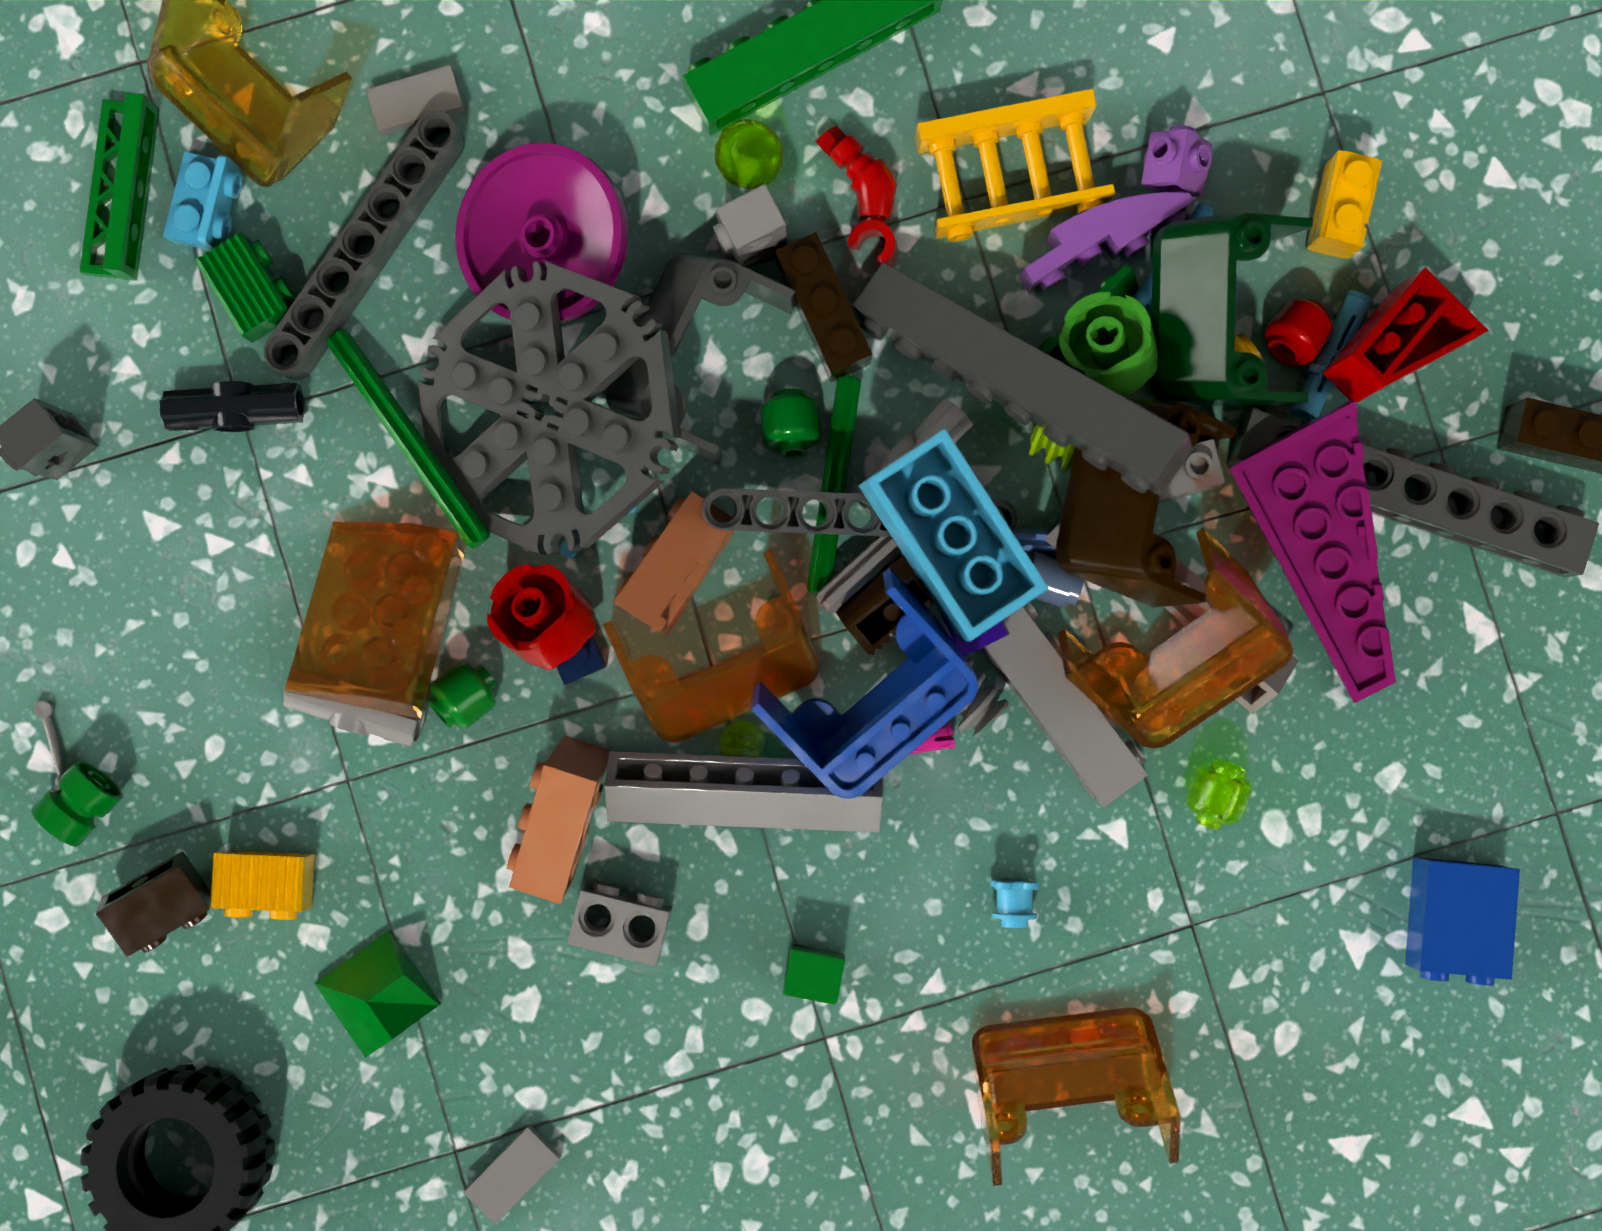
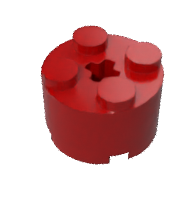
M530 564L520 565L507 572L493 588L490 595L493 603L491 613L487 612V623L492 634L522 660L542 669L551 670L573 657L583 647L587 639L594 634L596 622L593 618L592 607L586 595L556 567L549 564L533 567Z

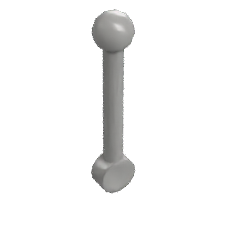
M43 700L35 704L34 713L37 717L42 718L58 775L55 785L60 790L58 783L61 781V776L66 772L52 721L55 707L50 701Z

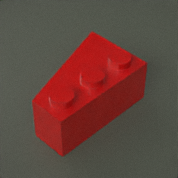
M1425 267L1396 286L1322 374L1349 400L1353 399L1358 403L1457 350L1489 330Z

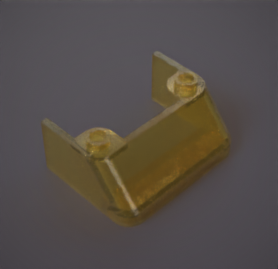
M162 0L148 58V71L154 85L255 183L262 187H269L283 180L334 129L352 77L347 72H344L292 97L239 46L242 34L241 16L227 0Z

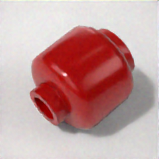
M1302 298L1290 299L1282 304L1266 327L1264 334L1268 351L1275 360L1288 366L1308 364L1317 357L1333 332V325L1325 307L1318 301Z

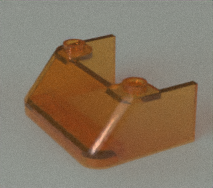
M1204 527L1196 532L1208 571L1204 581V590L1208 600L1214 607L1146 655H1143L1135 646L1125 642L1108 644L1093 655L1065 628L1058 633L1065 677L1139 744L1148 748H1160L1172 743L1282 669L1293 656V646L1287 631L1248 571Z
M772 549L763 554L781 596L766 602L757 612L756 629L763 644L679 681L672 665L663 657L646 655L634 660L619 624L612 620L603 624L635 697L655 733L661 739L674 743L681 742L752 711L753 687L759 681L779 699L810 685L816 679L820 669L818 655Z
M1120 1008L993 1024L980 1028L972 1038V1056L981 1126L993 1186L1002 1185L1000 1145L1015 1143L1025 1135L1027 1131L1026 1111L1114 1100L1118 1115L1127 1124L1135 1127L1159 1125L1169 1164L1179 1162L1181 1114L1153 1021L1144 1011L1136 1008Z

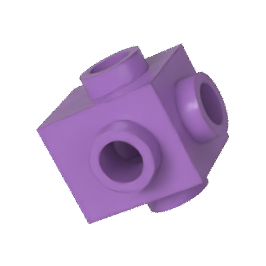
M1174 125L1170 127L1169 131L1150 133L1148 149L1144 157L1141 185L1155 193L1177 192L1190 193L1192 197L1203 196L1207 172L1212 162L1211 151L1213 144L1197 135L1196 129L1185 125Z

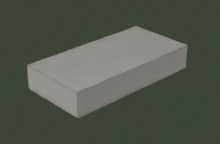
M451 65L366 89L376 127L381 136L414 127L418 120L430 111H442L449 116L465 112Z
M529 1124L463 1193L496 1225L560 1160L561 1155Z

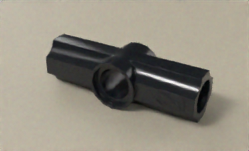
M223 381L211 384V388L163 391V396L159 400L160 416L165 429L169 431L213 428L215 431L246 432L254 430L255 426L303 423L305 414V398L301 385L290 382L253 385L243 381Z

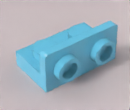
M184 152L162 237L171 242L209 251L213 247H218L222 241H226L232 227V220L229 214L233 198L236 199L242 189L241 168L228 156L218 155L217 159Z

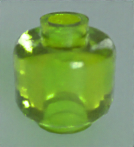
M1212 759L1211 764H1203L1196 769L1186 797V804L1197 814L1195 820L1199 824L1211 829L1220 830L1223 824L1233 825L1242 820L1253 788L1252 783L1245 777L1247 771L1234 763L1221 759Z

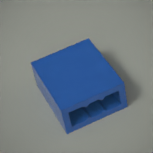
M1413 857L1405 965L1419 970L1420 978L1434 981H1449V974L1466 975L1465 982L1486 986H1494L1495 978L1512 980L1520 869L1503 865Z

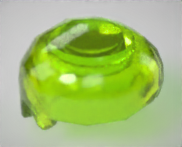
M739 120L723 129L715 144V164L724 179L730 184L746 189H756L764 184L768 185L776 179L784 164L783 143L774 129L756 120Z

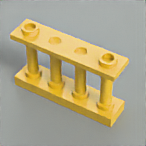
M1093 89L917 123L915 133L918 154L929 152L930 156L935 157L947 217L939 218L936 221L934 229L935 238L947 237L949 242H958L973 237L974 231L1078 211V214L1093 207L1110 202L1115 194L1114 185L1095 187L1083 126L1086 124V121L1091 119L1097 106ZM1060 126V130L1066 133L1078 191L1052 196L1039 135L1043 133V129ZM1016 135L1017 139H1022L1034 200L1008 205L996 143L999 142V138ZM973 143V147L979 149L991 208L965 213L952 152L956 150L957 146Z

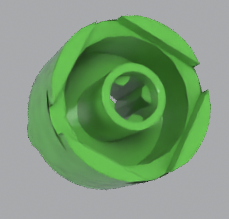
M1098 292L1082 298L1068 310L1064 317L1065 322L1061 333L1059 332L1058 340L1067 366L1122 397L1138 390L1155 374L1158 357L1157 345L1149 314L1138 300L1128 295L1120 297L1111 296L1110 292Z

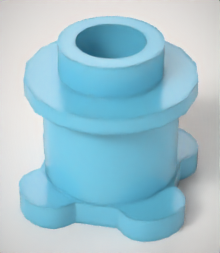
M991 880V887L997 889L996 912H992V918L1001 919V927L1028 928V920L1037 919V913H1033V890H1039V882L1034 880Z

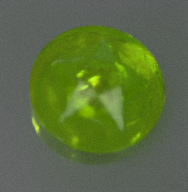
M733 722L722 732L719 746L722 756L762 757L765 748V736L762 730L752 722Z

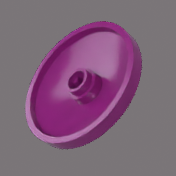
M553 143L521 145L500 154L490 161L477 174L468 187L460 205L456 221L455 243L457 258L463 276L476 297L504 270L511 271L512 267L515 266L525 269L527 282L530 281L534 275L533 262L537 261L543 264L547 261L613 286L621 272L627 252L628 221L625 206L612 179L590 158L571 148ZM571 290L560 291L557 297L561 324L584 315L593 309L599 301ZM498 304L492 309L498 315L511 320L509 308L505 304Z

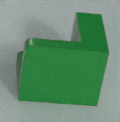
M791 944L783 995L832 1005L836 1004L844 970L845 955L843 953Z

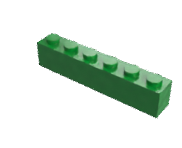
M810 0L801 12L790 18L788 15L777 17L766 26L764 32L751 39L749 36H744L735 40L727 47V52L711 60L710 57H705L693 63L688 68V73L682 75L685 91L711 136L940 12L942 0Z

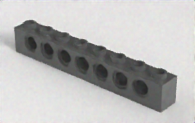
M1259 406L1258 410L1253 408L1242 416L1226 466L1275 441L1278 436L1282 437L1305 425L1310 420H1302L1299 424L1284 419L1285 413L1276 408ZM1359 436L1364 459H1362L1363 465L1372 467L1377 475L1374 487L1366 484V488L1369 489L1372 514L1564 578L1584 574L1599 526L1598 522L1584 518V511L1566 505H1558L1557 508L1541 504L1542 498L1529 492L1515 491L1514 494L1499 490V483L1487 478L1472 477L1471 480L1456 476V469L1451 466L1434 462L1426 466L1412 461L1413 455L1406 451L1388 448L1384 452L1369 447L1371 442ZM1407 479L1413 480L1418 485L1419 496L1416 501L1410 499L1405 493L1404 484ZM1450 493L1458 496L1461 501L1462 507L1458 515L1453 513L1448 507L1447 500ZM1494 507L1499 509L1504 517V524L1501 529L1497 528L1491 521V511ZM1537 521L1546 529V539L1543 543L1534 534V526Z

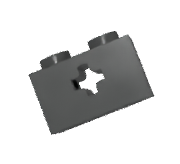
M35 398L0 425L1 458L14 470L22 469L36 477L41 475L58 480L99 447L72 413Z

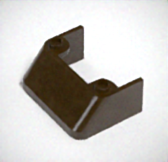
M1126 398L1187 432L1192 447L1196 443L1211 439L1215 441L1235 437L1236 428L1189 405ZM1075 447L1056 544V557L1061 568L1068 574L1151 607L1205 603L1207 594L1174 581L1176 569L1174 548L1167 539L1153 533L1160 496L1149 489L1145 493L1134 490L1121 479L1123 474L1109 466L1105 470L1093 466L1082 457L1083 451Z

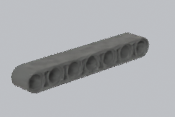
M430 111L418 120L268 338L264 346V358L266 363L279 374L291 380H301L306 378L315 369L329 348L326 342L327 338L343 328L461 156L464 149V138L454 120L447 113ZM440 130L450 131V136L444 143H431V139L436 132ZM415 166L425 167V172L420 179L416 181L406 180L408 171ZM388 203H400V208L393 217L382 218V210ZM366 238H374L373 249L365 255H357L358 244ZM348 274L349 282L347 287L342 291L333 292L332 283L334 279L339 275ZM315 311H323L324 318L322 323L314 329H308V317ZM291 347H297L298 357L296 361L289 366H283L282 356L284 352Z
M722 488L707 494L701 506L702 517L706 524L719 530L891 537L865 495L859 493ZM718 496L728 497L735 505L734 516L725 523L717 522L710 514L711 502ZM764 498H772L780 506V517L773 524H764L757 517V505ZM813 499L821 502L826 511L825 519L817 526H811L806 523L802 513L805 504ZM991 499L996 508L1002 511L1005 522L1014 534L1020 522L1019 512L1016 507L1006 500ZM858 501L865 503L871 513L870 521L862 528L855 527L850 522L848 515L851 506Z

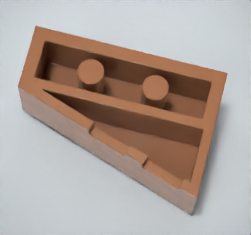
M691 491L686 499L680 496L673 504L666 517L670 521L660 536L655 534L642 553L644 559L635 572L631 571L625 578L617 592L618 596L613 601L614 604L665 636L669 634L735 532L714 529L706 524L701 513L704 498ZM713 504L710 505V514L717 522L725 523L732 519V516Z
M564 735L545 763H537L530 782V788L536 790L533 804L526 803L518 825V829L525 831L522 843H515L507 863V869L513 871L509 888L561 905L572 885L589 833L587 830L594 806H598L602 794L599 789L608 766L609 752L611 750Z

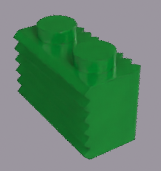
M241 232L236 233L234 237L228 238L226 242L220 243L218 247H213L211 251L205 252L203 256L197 257L195 260L241 336L251 343L273 331L290 308L291 303L296 299L293 291L282 277L274 278L268 265L273 263V259L261 241L257 239L252 242Z

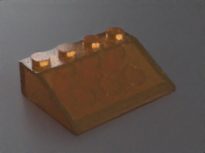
M333 522L285 691L420 719L465 552L458 532L414 523Z

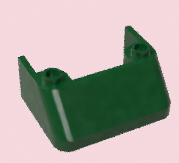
M1243 213L1177 220L1158 230L1153 242L1151 315L1158 357L1157 370L1150 378V386L1152 392L1159 400L1191 405L1259 408V406L1277 408L1308 402V393L1267 391V370L1263 361L1252 353L1234 352L1237 261H1251L1264 255L1269 248L1271 240H1278L1312 228L1313 218Z

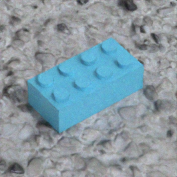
M943 429L858 485L959 641H972L1049 589L946 429Z

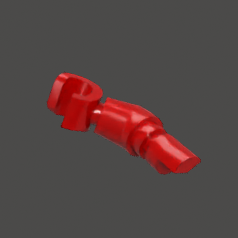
M838 126L827 130L815 142L840 169H848L846 176L852 182L851 189L856 193L858 219L862 220V222L856 225L849 234L847 245L850 250H860L862 243L866 239L871 237L880 238L885 241V247L876 258L880 267L884 262L893 267L899 253L898 244L892 230L885 222L891 221L897 189L894 174L883 159H875L869 152L863 154L864 146L853 134L846 136Z

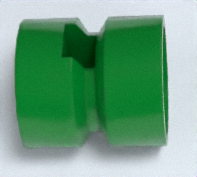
M77 760L61 776V781L58 783L60 790H48L32 808V815L40 826L53 837L65 844L77 847L97 827L95 817L103 818L106 814L110 813L123 798V793L113 780L102 771L85 761Z

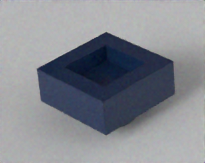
M594 635L587 639L583 647L573 657L557 666L564 685L607 668Z

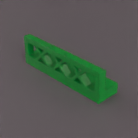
M126 92L125 101L102 99L80 264V273L83 275L137 281L159 117V108L144 94ZM115 113L123 114L120 140L113 132ZM111 140L115 143V145L112 146V147H111ZM117 157L115 179L113 182L107 175L108 163ZM106 183L109 186L107 190H105ZM112 199L109 224L107 225L101 217L102 207ZM100 226H101V228H102L104 231L99 234V230H100ZM106 243L103 266L95 265L97 249Z

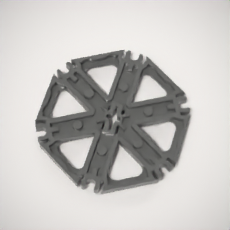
M537 261L533 262L534 275L528 282L525 269L515 266L512 267L511 271L504 270L432 338L442 341L447 345V348L436 345L428 347L427 351L438 356L439 365L435 370L421 367L420 373L423 377L434 380V385L418 380L425 442L488 532L538 554L557 555L560 554L559 541L562 536H565L567 540L568 551H581V548H589L665 482L651 476L649 471L669 474L670 468L658 462V453L663 448L677 451L679 446L674 441L663 438V433H669L673 437L680 439L681 436L668 332L662 330L664 325L656 319L650 320L643 327L640 322L641 316L648 311L650 306L640 301L641 297L550 262L545 261V264ZM562 290H571L601 302L606 309V318L592 334L565 357L557 294ZM498 304H505L510 311L517 371L470 353L465 348L464 339L467 332ZM639 358L646 362L652 401V411L647 419L638 421L591 402ZM533 386L538 388L537 392L530 389V387ZM447 396H457L502 415L458 456L452 457L447 453L444 444L440 410L441 403ZM530 400L539 403L541 401H549V405L554 407V410L564 415L563 417L554 414L552 416L544 415V412L539 410V407L530 404ZM521 412L529 414L528 418L522 416ZM576 446L620 464L626 472V482L623 487L591 514H585L583 509ZM528 459L534 516L530 523L522 526L488 511L484 506L483 500Z

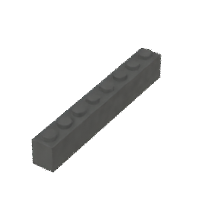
M884 262L852 305L862 321L859 326L873 338L880 341L884 336L896 343V349L909 359L917 361L921 357L932 363L931 369L945 380L953 382L955 378H958L968 384L967 389L981 401L990 404L994 399L1006 406L1005 412L1019 423L1028 425L1032 421L1044 428L1043 434L1055 444L1066 448L1070 443L1082 450V457L1093 466L1101 470H1105L1109 466L1123 474L1121 479L1140 493H1145L1149 489L1162 496L1193 451L1187 432Z

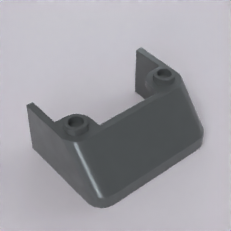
M679 254L670 259L666 264L647 303L650 308L641 316L640 322L643 327L652 319L661 321L664 325L662 330L668 332L672 361L701 299L724 307L737 303L744 293H747L792 315L795 309V290L731 260L694 254ZM639 358L606 388L605 393L606 402L611 410L638 421L647 419L652 411L648 369L646 362L642 358ZM674 385L680 427L687 412V401L681 389ZM680 428L681 439L673 437L669 433H663V438L674 441L677 445L714 463L720 464L723 458L719 446Z

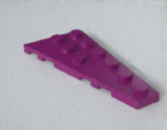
M1351 399L1228 465L1227 468L1349 697L1356 703L1396 683L1389 630L1386 628L1383 607L1384 595L1377 565L1378 553L1369 489L1366 488L1362 460L1364 455L1362 442L1359 439L1356 418L1358 417L1356 401Z

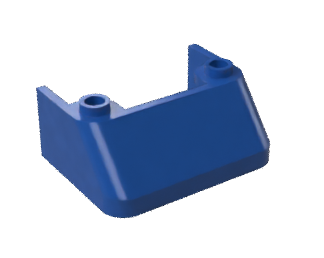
M888 568L883 573L886 593L905 612L896 625L895 634L899 647L909 657L843 715L830 702L820 698L806 700L790 712L761 681L753 687L751 710L834 795L840 798H856L866 792L970 704L978 690L977 678L971 665L938 619L891 568Z

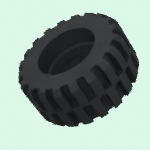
M193 1064L178 1065L171 1070L164 1068L123 1089L118 1096L110 1099L99 1111L100 1118L91 1123L86 1133V1138L93 1143L81 1150L80 1164L88 1166V1173L80 1177L82 1189L84 1192L91 1190L94 1200L88 1206L94 1217L101 1213L108 1223L103 1228L106 1231H230L240 1222L264 1194L262 1187L270 1180L273 1166L267 1163V1160L275 1154L274 1139H266L265 1131L272 1127L268 1114L258 1115L254 1106L260 1103V1100L253 1091L245 1096L239 1090L242 1081L233 1075L228 1076L224 1080L219 1079L220 1071L217 1068L205 1066L195 1071L196 1068ZM162 1118L184 1121L200 1131L208 1141L214 1157L215 1171L212 1185L205 1194L197 1197L180 1196L166 1190L154 1179L145 1158L146 1137L154 1122Z

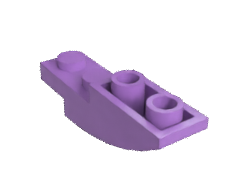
M1162 192L1141 194L1117 199L1075 215L1052 228L1046 239L1052 250L1025 267L1019 279L1028 293L1041 286L1043 291H1046L1066 277L1063 271L1074 263L1078 262L1080 267H1083L1103 253L1101 246H1103L1111 260L1123 252L1129 258L1145 248L1150 243L1147 237L1161 227L1177 220H1186L1187 217L1184 213L1193 203L1194 199L1190 193Z

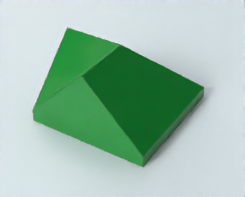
M391 930L314 983L365 1058L441 1004Z

